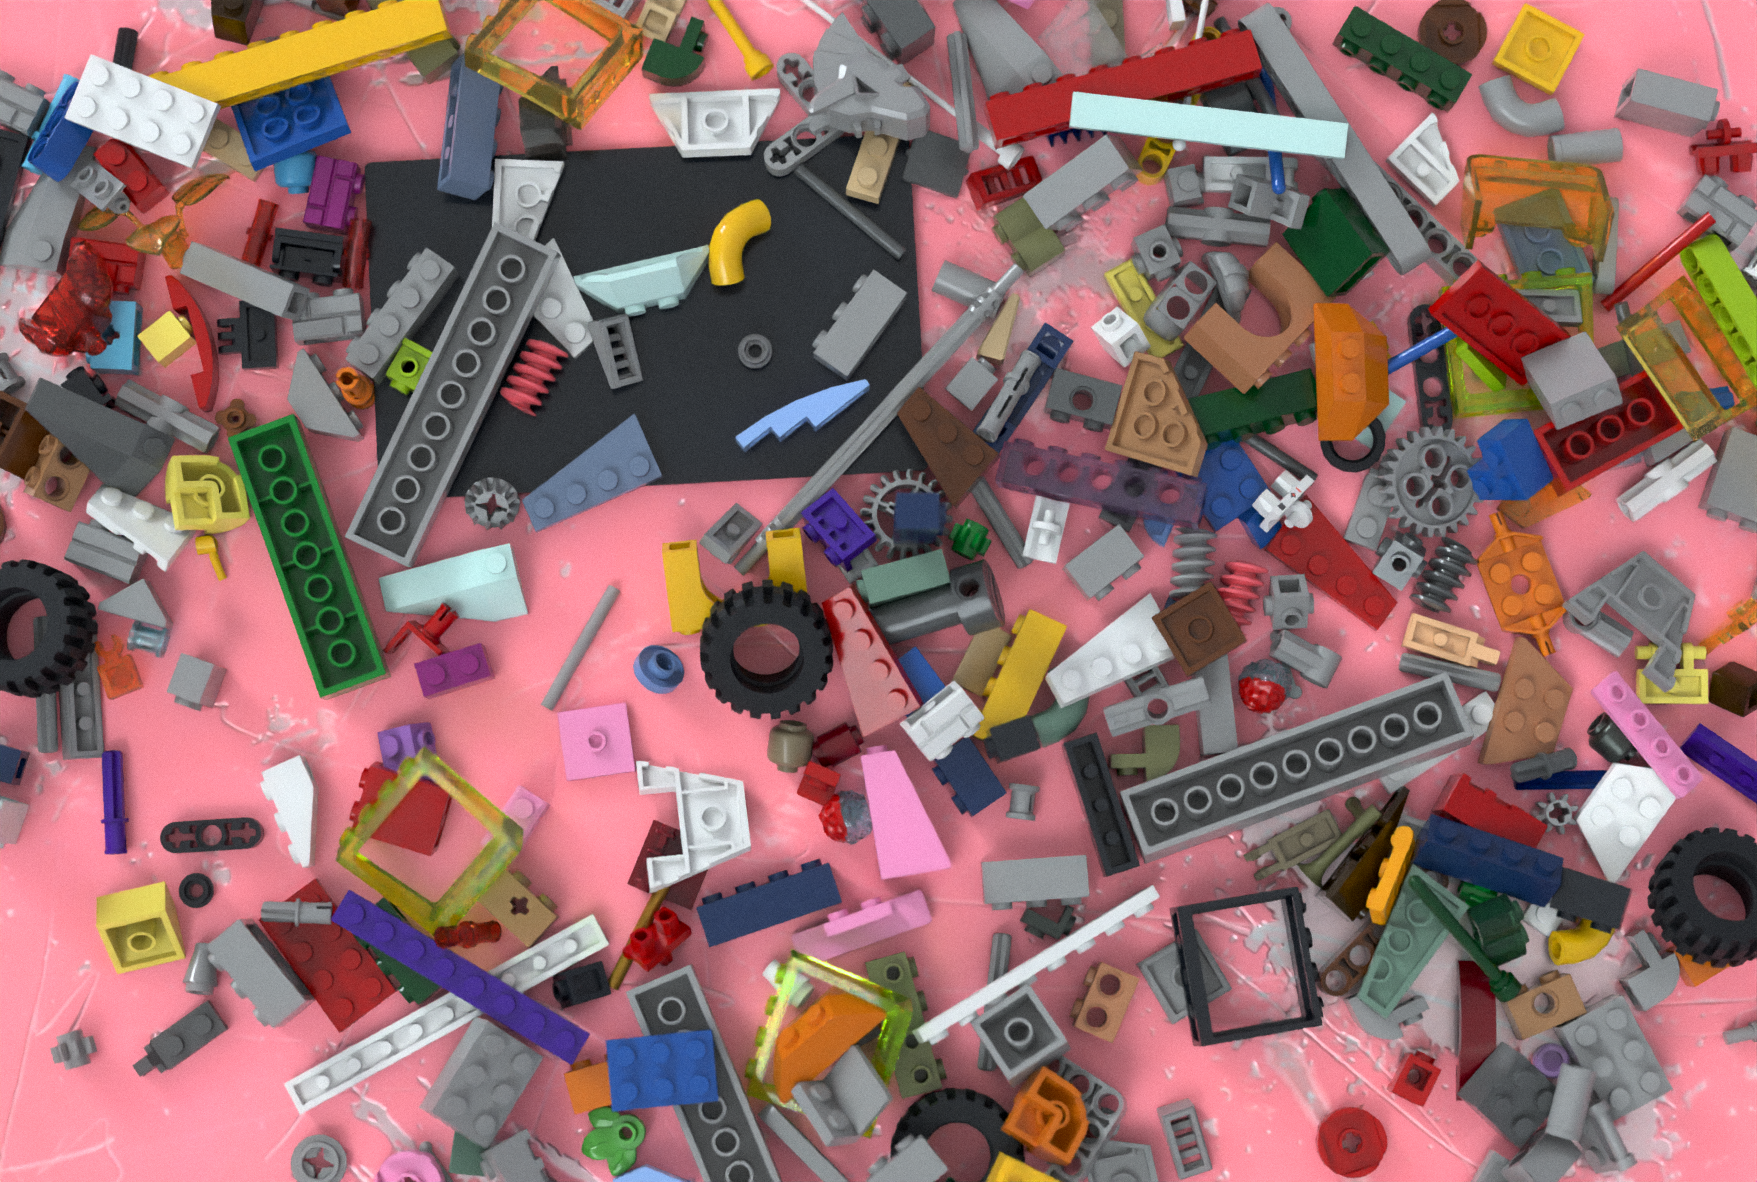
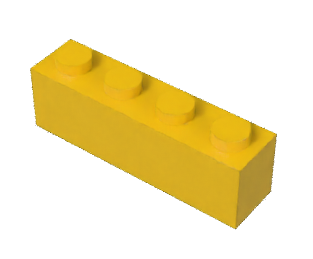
M1032 609L1028 610L1026 616L1019 613L1011 633L1017 635L1012 647L1004 646L997 661V664L1001 665L1002 669L997 679L990 676L982 694L988 697L983 710L979 709L985 719L979 723L980 728L971 737L983 742L982 739L988 737L986 731L989 728L1027 715L1067 628L1066 625Z

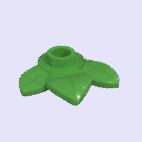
M604 1106L592 1110L588 1113V1117L595 1129L584 1138L581 1151L591 1159H607L611 1175H621L636 1162L637 1147L642 1144L646 1136L645 1125L638 1116L633 1114L621 1115L618 1111L612 1112V1107ZM623 1127L631 1129V1138L624 1136Z

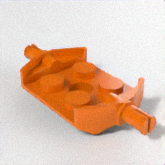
M1502 510L1488 516L1496 535L1493 536L1494 540L1476 560L1478 561L1477 567L1501 631L1511 634L1528 635L1532 639L1536 638L1543 657L1556 653L1549 636V629L1566 612V609L1562 607L1564 600L1541 542L1544 538L1541 535L1512 532L1508 528ZM1514 576H1523L1528 581V590L1525 594H1517L1512 590L1511 581Z

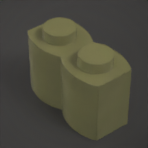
M1024 197L993 216V223L995 224V226L991 227L993 234L1001 245L1004 243L1008 244L1013 251V254L1010 255L1013 264H1017L1023 271H1026L1029 277L1064 256L1065 248L1055 232L1044 228Z

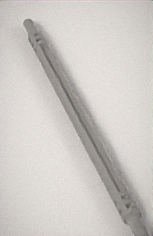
M1014 263L992 288L988 286L763 529L755 538L757 542L734 566L739 573L744 576L766 553L765 531L793 528L802 519L801 512L827 492L898 415L897 412L917 388H923L1003 301L1002 296L1024 273L1017 264Z

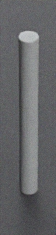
M608 585L541 702L542 706L551 711L555 708L621 591Z

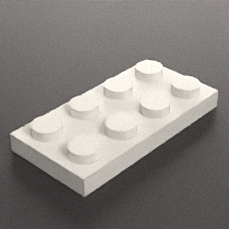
M91 54L65 119L195 170L221 106Z

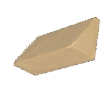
M1000 628L975 634L952 681L954 680L961 688L982 697L990 676H993L998 666L997 661L1004 646L1008 645L1012 635Z

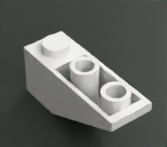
M298 755L262 771L264 781L260 782L266 799L268 801L273 799L278 812L274 814V818L282 833L287 831L292 844L288 845V850L296 865L301 863L302 868H310L315 866L319 787L306 757Z

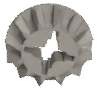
M494 477L483 478L473 483L468 489L464 500L466 514L473 520L474 525H482L486 530L497 527L502 530L505 525L514 522L520 508V499L515 488L507 481ZM493 493L495 494L496 504L502 507H496L494 512L489 514L487 505L482 503H488Z
M326 1134L311 1135L303 1139L292 1153V1174L297 1182H340L347 1170V1153L338 1140ZM322 1148H324V1160L329 1161L334 1166L323 1167L320 1173H318V1177H316V1166L310 1164L309 1161H305V1158H316Z

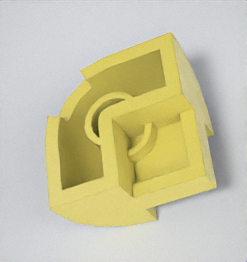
M209 455L172 456L166 471L165 497L166 504H171L175 530H204V534L207 535L230 531L245 524L250 519L241 474L236 475L229 466L219 461L220 457Z

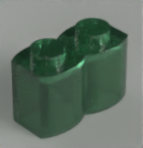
M1506 893L1467 909L1472 938L1497 967L1527 954L1525 944L1530 942L1524 926L1520 923L1524 919V914L1516 900L1510 901Z

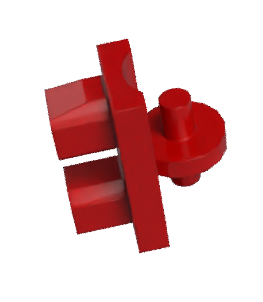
M1727 118L1719 119L1716 129L1706 130V139H1717V143L1689 145V155L1696 157L1699 175L1720 174L1719 156H1729L1730 172H1751L1753 153H1757V142H1751V140L1731 141V138L1742 136L1741 127L1731 128Z
M661 907L654 913L655 922L647 929L642 927L633 931L629 935L630 943L622 949L625 958L637 962L647 972L658 963L662 966H668L673 961L671 952L692 935L691 927L680 921L677 914L667 907Z

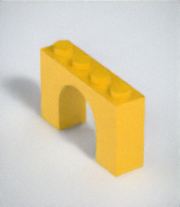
M800 527L765 531L769 560V576L767 580H773V586L781 587V583L786 582L793 585L794 592L798 593L802 589L807 593ZM697 539L662 543V557L672 632H680L682 635L699 633L705 618L710 617V608L716 601L722 603L724 599L714 595L703 582ZM761 624V625H757V626H754V627H761V626H765V625H767V624Z

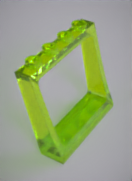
M1567 267L1555 270V276L1542 277L1541 271H1528L1521 274V279L1508 280L1507 274H1497L1514 289L1579 290L1583 323L1578 327V334L1586 331L1594 343L1592 272L1576 273V268ZM1450 286L1441 287V288L1439 289V291H1438L1439 297H1440ZM1459 337L1445 343L1453 419L1544 410L1531 388L1476 394L1469 393L1466 390L1462 359L1456 354Z
M424 746L414 758L407 756L402 761L397 771L399 776L394 782L389 779L385 781L378 792L377 797L379 800L375 805L367 803L358 817L360 823L356 828L353 829L348 826L344 830L338 842L340 847L337 849L336 862L400 908L433 937L442 942L522 850L524 829ZM424 775L431 777L494 835L437 902L429 901L358 852L419 778Z
M791 949L787 963H779L774 983L779 984L776 996L769 994L766 1002L764 1015L769 1016L766 1027L759 1026L755 1036L754 1046L759 1047L756 1058L749 1057L745 1067L744 1078L749 1079L746 1086V1095L805 1115L794 1097L785 1104L781 1103L775 1085L763 1081L775 1039L777 1038L795 979L799 973H806L888 1011L871 1061L872 1066L888 1089L913 1014L911 998ZM877 1119L862 1135L863 1137L871 1139Z

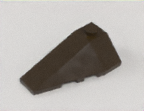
M1405 786L1400 787L1394 792L1381 809L1383 815L1357 840L1324 883L1323 889H1320L1315 895L1347 922H1353L1356 918L1362 920L1370 911L1366 907L1368 895L1372 888H1377L1380 879V866L1383 859L1388 856L1391 847L1390 839L1400 821L1410 791Z

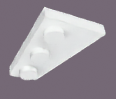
M553 238L545 246L557 251L561 258L533 316L576 360L593 344L587 323L593 321Z
M102 484L87 503V514L115 535H125L134 542L133 548L142 555L149 553L158 560L157 566L165 572L196 533V530H175L172 512L106 484Z

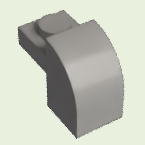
M1237 174L1228 207L1248 216L1271 219L1289 228L1301 230L1310 196L1299 192L1298 188L1286 185L1284 193L1278 195L1272 190L1271 180Z
M1635 929L1624 937L1642 966L1621 978L1619 982L1636 1010L1647 1011L1665 1000L1674 991L1679 979V963L1674 952H1665L1659 955L1658 951L1661 950V947L1651 932L1646 933L1644 929Z
M1358 992L1343 999L1353 1021L1363 1032L1386 1040L1404 1037L1398 1023L1403 1022L1404 1026L1411 1025L1423 1019L1421 1012L1430 1009L1424 996L1416 995L1397 1004L1387 1019H1384L1356 998Z

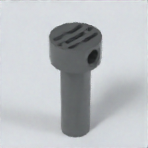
M985 559L951 569L949 585L868 608L889 645L963 624L966 632L971 636L1005 625V612L1000 590L993 571Z

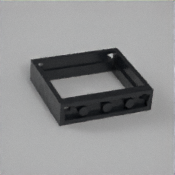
M1288 887L1169 908L1193 1046L1203 1047L1323 1025L1321 1017H1323L1322 1007H1324L1322 998L1317 996L1315 985L1319 980V974L1315 962H1311L1309 948H1312L1313 945L1310 929L1305 927L1303 914L1306 913V903H1303L1302 894L1299 893L1298 887ZM1281 900L1301 1016L1213 1032L1192 915Z

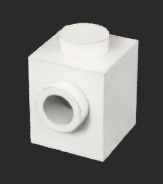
M1118 306L1105 314L1102 319L1091 327L1104 351L1124 368L1132 362L1135 351L1144 353L1151 347L1139 324Z

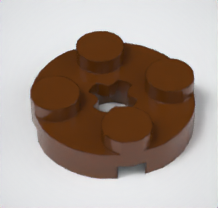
M1439 0L1427 9L1420 20L1417 30L1418 42L1454 64L1463 66L1474 60L1484 46L1487 38L1486 21L1481 12L1478 13L1471 6V3L1466 0ZM1450 24L1454 25L1456 31L1461 32V36H1457L1455 41L1449 40L1443 32L1448 29Z

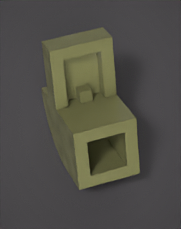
M1149 725L1141 728L1142 753L1110 754L1108 756L1109 770L1117 769V776L1138 775V769H1143V782L1166 775L1174 767L1179 757V725Z

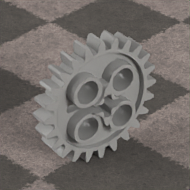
M1433 426L1431 430L1429 427H1419V434L1416 431H1407L1408 440L1405 438H1397L1395 440L1399 449H1387V453L1392 458L1391 461H1381L1380 463L1384 468L1388 469L1387 474L1378 475V479L1386 481V486L1380 488L1378 493L1388 495V498L1382 503V507H1393L1394 509L1388 517L1390 519L1401 517L1398 527L1408 528L1410 526V533L1413 535L1422 533V537L1432 538L1433 534L1436 537H1445L1446 530L1448 533H1457V524L1469 525L1466 514H1478L1477 510L1472 506L1474 502H1484L1475 493L1467 470L1480 461L1482 457L1472 458L1471 455L1475 451L1476 446L1468 445L1464 447L1467 437L1457 436L1455 438L1454 429H1446L1443 432L1442 426ZM1428 450L1432 453V462L1429 466L1425 462V454ZM1454 470L1458 474V481L1455 486L1451 482V474ZM1409 478L1414 483V489L1411 494L1406 489V483ZM1435 498L1440 503L1439 511L1436 514L1432 509V503Z

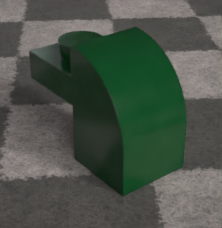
M691 17L679 47L653 38L641 68L643 78L669 87L684 86L696 80L706 67L705 57L696 54L697 52L703 53L708 41L709 34L705 33V22Z

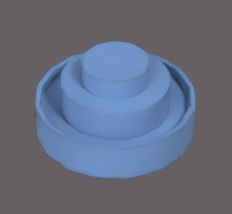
M659 645L645 647L635 658L633 665L638 681L646 689L657 694L673 692L682 682L685 673L679 657L670 649Z

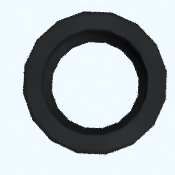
M1376 417L1368 425L1373 435V446L1366 456L1357 460H1347L1339 456L1334 450L1332 441H1320V446L1326 460L1333 467L1343 472L1357 473L1369 469L1379 460L1385 449L1386 435L1380 420Z

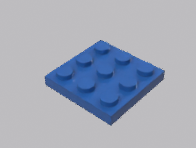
M330 76L231 106L250 163L255 172L352 133Z

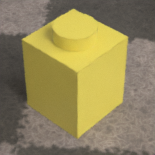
M170 310L137 335L158 363L165 368L196 344L195 338L191 335L193 333L192 324L183 314L177 318Z

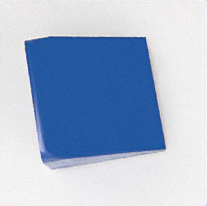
M1253 506L1237 516L1252 544L1260 550L1270 542L1282 527L1281 522L1278 521L1266 533L1259 527L1265 518Z

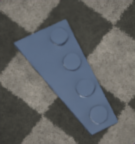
M635 413L522 499L536 533L663 478Z

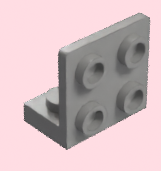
M851 1045L823 1080L798 1082L791 1090L794 1098L826 1147L855 1144L893 1100V1096L859 1045Z

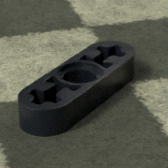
M249 817L172 822L167 824L161 831L160 841L165 850L177 854L252 849L262 842L264 828L258 820ZM232 823L231 831L244 830L245 824L249 823V828L255 829L256 835L250 837L249 843H246L243 837H231L233 844L227 845L230 837L227 824ZM211 825L217 826L222 833L220 842L214 846L206 844L203 839L204 830ZM192 826H197L195 840L198 847L193 848L194 840L181 841L178 848H176L175 842L169 841V835L175 834V828H179V832L182 834H194Z

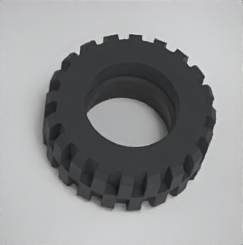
M22 559L20 562L14 560L3 562L1 564L2 569H0V690L20 697L24 695L30 698L41 697L43 693L51 695L61 689L59 684L70 685L76 680L74 673L77 670L83 672L88 665L85 659L88 653L93 654L96 646L95 643H92V637L98 634V623L92 621V617L97 615L95 605L87 601L90 599L89 593L85 587L78 585V580L71 575L33 560ZM39 598L45 607L47 615L44 637L34 651L23 658L15 660L7 644L8 625L14 613L23 604Z
M762 580V586L753 587L752 581L743 583L742 591L737 593L732 588L724 594V601L722 603L719 601L714 603L710 608V617H706L702 625L700 663L701 669L705 673V682L709 689H715V697L722 704L730 702L731 710L740 715L743 713V710L750 711V718L761 719V714H770L771 719L781 718V712L786 710L789 711L790 715H793L800 711V703L804 701L807 705H810L817 698L816 690H824L828 683L827 674L832 672V654L834 653L832 637L827 620L824 618L823 610L817 602L812 603L810 595L802 589L798 593L794 592L792 584L782 582L781 587L773 586V580ZM757 625H778L786 628L797 637L799 654L789 667L778 673H753L743 668L735 660L733 649L737 638L749 628Z
M1717 827L1705 828L1702 833L1698 830L1693 831L1673 845L1655 868V873L1650 878L1648 889L1651 893L1648 895L1647 900L1648 907L1655 910L1651 915L1654 926L1662 928L1661 937L1666 943L1671 941L1677 946L1676 952L1683 957L1686 953L1693 957L1692 961L1701 965L1709 961L1713 968H1724L1728 963L1729 966L1736 967L1743 965L1747 960L1752 961L1757 957V844L1754 843L1756 839L1748 834L1742 837L1737 835V830L1729 828L1719 832ZM1697 875H1711L1729 883L1738 892L1743 901L1745 919L1727 920L1707 910L1696 895L1693 877Z
M945 1088L942 1091H933L925 1095L918 1102L915 1101L897 1123L890 1145L891 1158L898 1152L895 1146L909 1134H912L915 1138L922 1134L928 1141L930 1136L940 1127L951 1123H963L976 1128L985 1137L989 1146V1166L985 1175L978 1182L987 1181L1000 1152L1025 1163L1024 1144L1001 1130L1009 1113L991 1097L967 1088Z

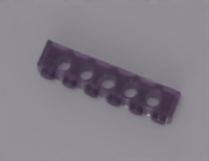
M1016 438L1014 443L1004 441L995 477L998 488L1198 531L1200 529L1208 496L1207 483H1203L1200 477L1182 474V478L1168 475L1169 472L1158 467H1148V471L1134 468L1135 464L1124 460H1115L1114 464L1103 462L1100 456L1091 453H1081V456L1067 454L1068 450L1058 446L1050 445L1046 450L1034 447L1033 442L1025 439ZM1034 461L1044 463L1043 471L1037 475L1027 473V467ZM1073 468L1078 471L1075 480L1071 482L1060 480V475L1065 469ZM1106 475L1112 479L1111 484L1105 489H1097L1093 486L1095 479L1099 476ZM1139 482L1145 485V491L1140 496L1134 497L1127 493V489L1132 483ZM1166 490H1175L1179 493L1178 500L1171 504L1162 502L1160 498Z

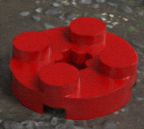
M1342 1107L1329 1113L1319 1123L1316 1149L1322 1163L1335 1174L1348 1178H1360L1369 1175L1380 1165L1379 1163L1387 1149V1135L1382 1123L1368 1111L1356 1107ZM1350 1132L1354 1137L1359 1136L1361 1140L1360 1143L1356 1144V1151L1351 1152L1348 1147L1343 1148L1342 1141L1346 1140V1134Z

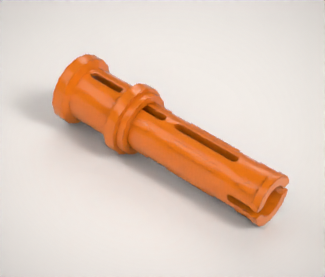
M351 367L341 368L336 374V378L339 379L336 383L342 389V394L346 401L352 407L360 410L373 406L375 403L373 383L364 375L357 374Z

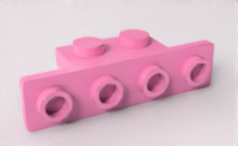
M1617 671L1610 673L1591 690L1592 696L1677 799L1683 798L1703 780L1700 772Z
M917 890L883 903L879 896L860 903L861 911L849 914L847 908L827 915L829 922L793 934L791 939L801 967H808L931 923L932 918L923 892Z

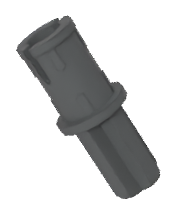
M1568 747L1549 754L1539 752L1534 758L1513 763L1510 766V776L1513 781L1518 783L1536 778L1549 779L1552 777V774L1575 769L1577 766V756L1573 749Z

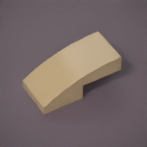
M646 0L633 31L652 40L656 38L667 42L687 0Z

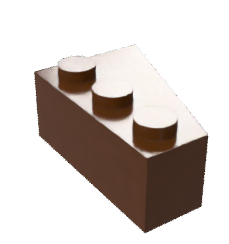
M920 387L917 388L897 412L953 507L957 509L999 460L1000 454Z

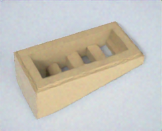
M1012 293L1007 299L978 349L977 360L983 357L991 364L1001 366L1004 363L1020 301L1019 294Z

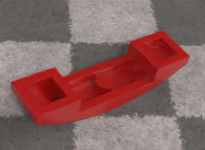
M168 275L165 276L173 309L179 315L189 313L204 370L203 372L190 375L198 407L205 413L212 412L219 384V360L213 332L207 317L193 295L175 277Z

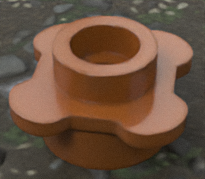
M233 399L229 407L215 414L216 423L223 425L227 430L228 437L247 431L256 425V416L244 408L245 403L241 399ZM234 416L239 417L237 422H233Z

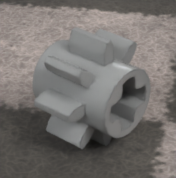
M1549 792L1546 794L1548 802H1535L1536 807L1540 808L1539 815L1535 816V818L1548 826L1545 833H1548L1552 827H1555L1559 835L1565 834L1563 825H1576L1577 822L1572 819V812L1576 811L1578 806H1570L1567 803L1568 794H1563L1559 800H1556L1554 793ZM1554 808L1561 809L1562 815H1559L1557 818H1550L1549 812L1553 811Z
M82 1029L57 1036L58 1046L50 1048L54 1064L63 1062L65 1071L90 1064L89 1054L97 1052L94 1037L88 1036L84 1038Z

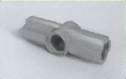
M1169 206L1167 208L1165 226L1171 238L1199 240L1207 246L1227 247L1231 246V244L1267 247L1271 223L1270 219L1234 213V210L1225 207H1206L1204 210Z
M130 379L122 385L117 394L114 405L121 410L147 422L146 425L173 438L175 437L205 454H208L219 438L221 429L215 424L189 412V408L163 394L160 396Z
M1202 675L1165 688H1152L1143 695L1103 707V711L1111 735L1115 737L1152 724L1162 725L1171 718L1211 706L1212 702ZM1154 699H1161L1166 702L1167 708L1164 712L1156 714L1148 709V704Z

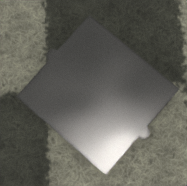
M928 130L926 136L912 139L910 149L905 152L907 160L901 180L957 199L963 178L969 172L966 167L970 153L959 149L958 140Z

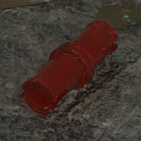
M258 199L251 228L247 227L245 233L248 235V239L241 258L242 260L261 268L267 243L272 242L273 239L271 230L277 210L280 207L279 204Z
M353 217L349 221L347 247L343 248V256L346 257L342 286L351 288L352 277L356 275L354 289L361 290L364 289L366 261L371 257L368 244L372 221L363 218L361 232H358L359 218Z
M466 920L460 922L459 925L438 927L434 933V941L437 947L441 949L457 946L469 949L481 943L498 942L502 935V929L500 924L494 920L479 923Z

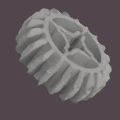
M907 469L906 479L903 480L900 478V472L894 470V482L890 483L888 477L882 475L880 477L881 483L884 486L882 489L876 484L870 485V490L876 497L874 498L869 495H864L863 502L871 505V508L860 509V515L870 517V520L864 521V523L873 529L872 532L880 540L874 550L880 552L886 545L889 547L886 555L888 559H892L895 550L900 551V560L906 558V552H912V556L920 555L919 549H923L924 553L932 551L928 544H893V535L890 538L883 532L877 518V512L880 510L894 520L895 503L891 501L888 503L883 499L896 490L911 489L910 493H934L933 490L936 488L938 481L933 479L928 486L923 484L926 478V473L921 472L918 481L912 480V469ZM944 490L937 492L939 493V500L946 496ZM946 502L947 511L952 507L951 502ZM946 514V523H951L953 517ZM945 527L942 535L948 536L950 530ZM937 537L934 545L940 548L943 542Z

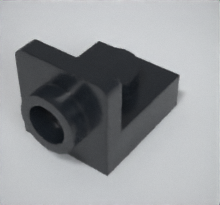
M602 961L553 976V995L556 1001L561 1004L562 1009L612 994Z

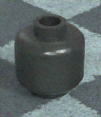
M1605 712L1601 713L1587 730V734L1590 735L1588 740L1589 746L1610 763L1619 762L1623 758L1629 761L1638 752Z

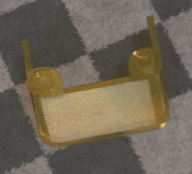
M1473 154L1467 157L1464 170L1460 219L1465 249L1472 250L1475 237H1484L1486 234L1492 233L1495 224L1561 230L1563 237L1568 240L1569 244L1576 247L1592 245L1596 262L1604 261L1615 212L1603 172L1599 168L1588 164L1486 154Z

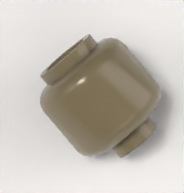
M781 720L779 725L774 726L769 732L767 747L769 761L777 764V770L781 772L796 773L798 767L807 766L808 762L811 761L814 735L807 729V724L804 722Z

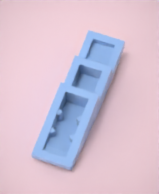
M864 379L830 387L798 399L765 416L735 437L736 442L744 452L770 432L781 442L805 422H808L816 432L869 391L870 384Z

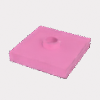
M626 702L557 712L567 781L636 771Z

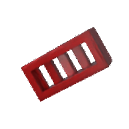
M1032 155L1019 159L1010 170H1007L1000 164L972 172L967 178L966 184L974 206L979 211L1021 197L1043 180ZM1024 168L1029 180L1028 184H1024L1019 169ZM1007 173H1011L1016 187L1012 188ZM993 178H998L1002 188L1001 192H998Z

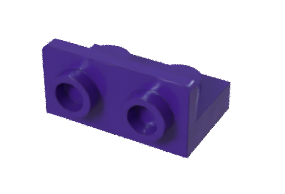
M834 488L830 489L801 512L805 522V526L802 529L807 537L814 544L819 541L826 548L823 553L835 568L841 565L847 573L853 569L850 561L877 541L876 535Z

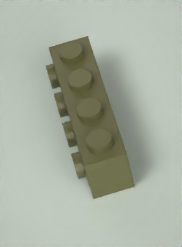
M903 951L865 962L872 991H876L880 995L887 1013V1017L881 1021L901 1098L905 1099L943 1088L941 1080L946 1079L947 1076L942 1058L935 1060L931 1047L933 1045L930 1044L929 1040L919 1043L912 1032L925 1024L922 1012L928 1011L923 990L916 992L913 978L919 977L914 956L907 958L906 952Z

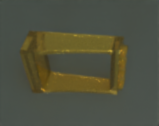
M501 0L498 13L495 16H486L479 34L471 33L468 36L464 49L465 66L531 100L578 130H582L643 58V29L591 0H542L558 8L609 41L608 45L571 87L561 86L491 54L538 1H541Z
M1684 275L1667 285L1615 326L1694 442L1757 407V390L1717 322L1700 299L1698 292L1693 289ZM1668 300L1673 303L1739 399V403L1727 410L1722 408L1657 313L1658 308Z

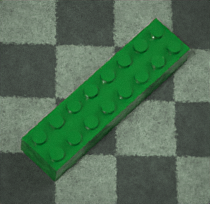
M291 414L228 437L319 697L327 701L392 677L300 419Z

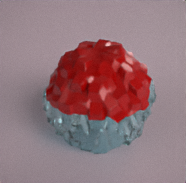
M1260 659L1256 662L1251 661L1250 665L1243 667L1242 673L1238 677V694L1241 696L1242 703L1247 706L1249 711L1259 714H1270L1272 711L1279 709L1290 696L1292 689L1290 673L1282 664L1268 659Z
M847 790L833 794L827 803L823 805L818 815L823 825L824 833L827 837L837 842H847L853 845L868 837L872 831L868 803L865 800L864 794H858L857 791Z

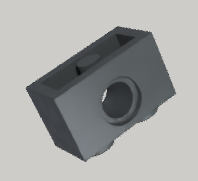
M1056 368L1044 413L1050 414L1049 419L1069 424L1070 420L1082 422L1084 429L1102 433L1103 428L1110 430L1113 424L1123 385ZM1078 394L1086 395L1091 401V407L1087 410L1077 409L1073 404V397Z

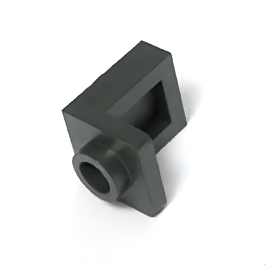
M1066 905L1057 923L1028 908L1025 909L1020 921L1027 924L1024 931L1040 939H1043L1044 935L1047 934L1059 940L1062 934L1069 935L1076 917L1072 916L1074 908Z

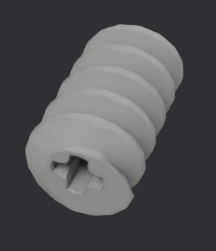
M1175 528L1184 534L1174 537L1173 542L1182 546V548L1173 550L1172 556L1182 561L1171 565V570L1180 575L1171 577L1170 583L1179 587V589L1170 591L1169 597L1182 599L1202 587L1204 581L1214 579V575L1206 572L1205 568L1215 565V561L1206 558V554L1216 551L1215 547L1207 544V540L1217 538L1216 533L1200 528Z

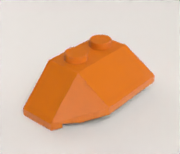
M1315 303L1313 304L1318 441H1353L1389 405L1387 336L1349 304Z
M833 985L780 1031L775 1039L773 1082L781 1103L785 1104L794 1097L791 1090L798 1082H808L815 1079L843 1055L851 1045L857 1043L887 1017L881 997L876 991Z

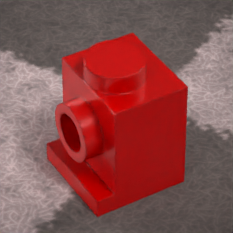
M1416 1050L1414 1055L1405 1052L1386 1090L1417 1106L1424 1107L1441 1069L1433 1066L1436 1059L1421 1051ZM1415 1069L1419 1073V1079L1411 1083L1408 1080V1073Z

